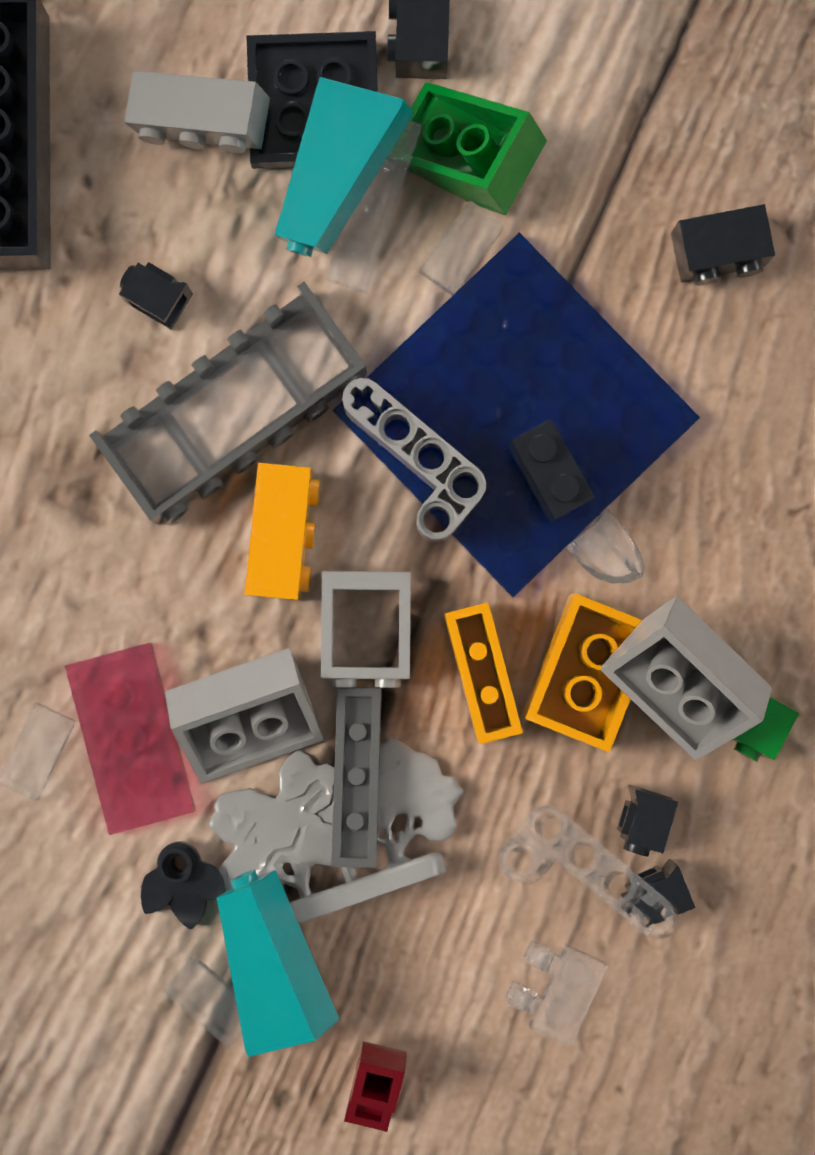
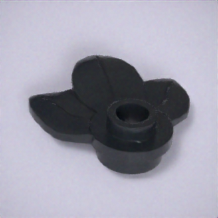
M176 841L161 850L157 859V868L144 877L140 896L142 909L145 914H150L169 905L178 920L186 928L193 929L205 914L207 899L217 900L218 896L225 893V883L219 870L215 866L202 861L199 852L193 845L183 841ZM176 856H182L186 860L187 867L185 870H180L176 867L174 862Z

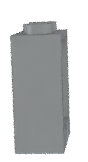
M322 571L321 678H331V687H357V679H375V687L395 688L401 687V679H410L411 572ZM334 591H399V667H333Z

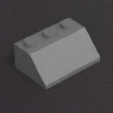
M675 596L645 617L601 668V671L695 761L761 723L764 719L772 687L678 596Z
M291 648L165 691L171 731L201 784L324 740L304 678Z

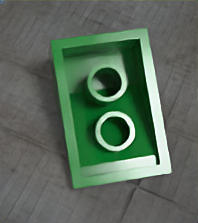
M425 82L411 107L413 110L411 119L387 159L473 205L506 215L547 142L542 131L528 111Z

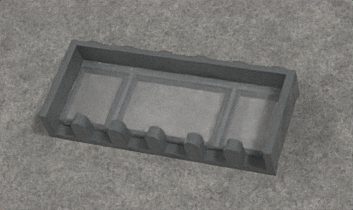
M305 281L297 286L300 294L298 297L281 309L277 304L269 307L263 313L265 319L263 322L246 334L242 330L234 332L227 339L230 345L211 359H208L206 355L199 357L192 363L193 372L176 384L167 381L156 389L159 396L140 410L135 406L125 410L120 415L123 422L105 435L97 430L89 435L150 521L156 524L164 521L168 525L182 517L188 511L185 506L197 496L205 499L214 494L223 486L222 478L233 470L240 474L253 466L259 460L256 455L268 445H271L272 448H277L294 435L293 427L305 419L308 423H311L320 418L329 410L328 402L339 394L343 396L344 389L351 381L367 375L366 365Z

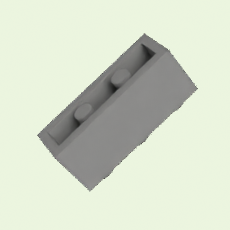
M133 71L124 123L139 134L140 140L150 144L163 145L165 140L179 141L183 146L194 149H204L205 144L219 145L221 149L228 152L245 153L246 148L262 149L270 97L256 82Z

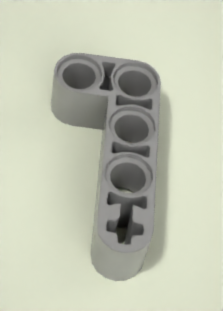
M358 378L351 381L344 389L342 397L346 415L434 489V492L419 509L416 525L418 532L424 539L430 542L446 540L480 502L486 490V480L483 473L376 382L367 378ZM368 393L371 394V405L381 414L376 426L371 424L375 421V415L365 406L360 407L358 410L355 409L354 396L357 394L363 398ZM384 406H387L388 409L382 413ZM393 420L405 422L410 429L408 436L399 441L388 438L384 430L389 422ZM435 448L443 455L444 462L436 469H426L419 463V454L424 449ZM461 476L472 478L476 482L477 493L471 498L457 496L452 487L454 480ZM436 509L445 512L449 519L448 528L439 533L429 531L423 521L429 511Z

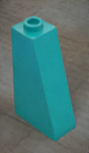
M319 77L275 231V236L288 243L286 250L306 257H311L313 250L328 254L411 119L413 110L404 99Z
M253 869L240 874L230 880L232 888L218 896L217 903L245 1051L248 1057L316 1041L340 1019L277 872L274 870L258 876L256 870Z

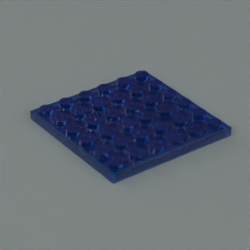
M520 232L367 377V379L376 382L483 473L486 480V490L480 502L451 536L511 598H514L700 418ZM368 393L364 398L357 394L354 396L355 409L358 410L360 407L365 406L375 415V421L371 424L376 426L381 414L371 405V394ZM341 401L332 410L333 413L423 505L434 492V489L351 421L346 415L343 401ZM384 406L382 413L388 409L387 406ZM549 419H552L595 496L588 504L551 524L508 449L511 440ZM393 420L386 425L384 432L388 438L399 441L408 436L410 429L402 420ZM435 448L424 449L418 456L419 463L426 469H436L444 462L443 455ZM461 476L454 480L452 487L457 496L471 498L477 493V485L472 478ZM436 509L429 511L445 529L448 528L449 519L445 512Z

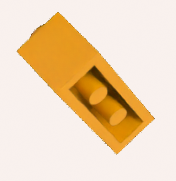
M258 463L244 595L301 601L302 592L309 593L312 567L304 566L306 549H314L316 523H309L310 506H318L320 496V480L313 479L314 472L311 468Z
M489 602L445 613L444 618L477 742L480 745L522 734L523 731Z

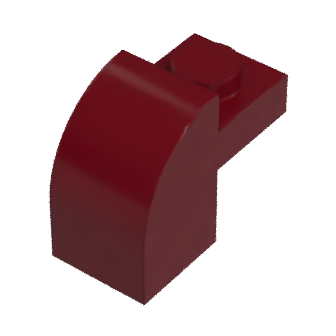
M362 1042L344 1122L385 1132L388 1131L391 1115L395 1113L405 1074L407 1051L370 1042Z

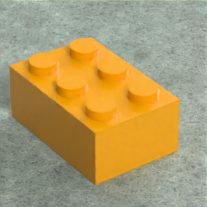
M570 594L521 716L529 721L610 753L631 699L601 671V668L643 620L579 594Z

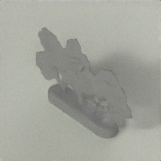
M392 737L386 739L380 745L378 829L385 830L386 839L383 840L378 837V843L387 849V867L359 878L353 867H341L345 883L312 894L309 887L311 867L316 864L331 866L334 795L333 766L328 764L318 766L310 755L299 749L295 750L278 771L280 792L276 798L259 794L252 788L224 793L218 797L214 805L215 812L209 822L210 829L214 830L221 840L235 846L234 851L219 868L225 883V892L232 888L230 880L240 874L255 869L259 876L276 870L282 885L285 883L298 889L300 898L289 903L298 924L448 871L440 852H431L414 859H409L404 856L403 851L407 843L416 834L435 841H443L451 837L457 825L453 806L464 791L458 786L455 778L442 775L437 759L431 758L423 752H414L408 744ZM400 813L406 814L404 833L402 831L397 832L398 840L395 841L392 839V823L396 815ZM415 817H420L422 826L414 830ZM284 863L291 864L295 875H287L284 872Z

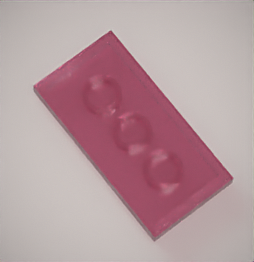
M152 643L65 665L108 834L112 835L196 811L179 744L171 731L166 695Z

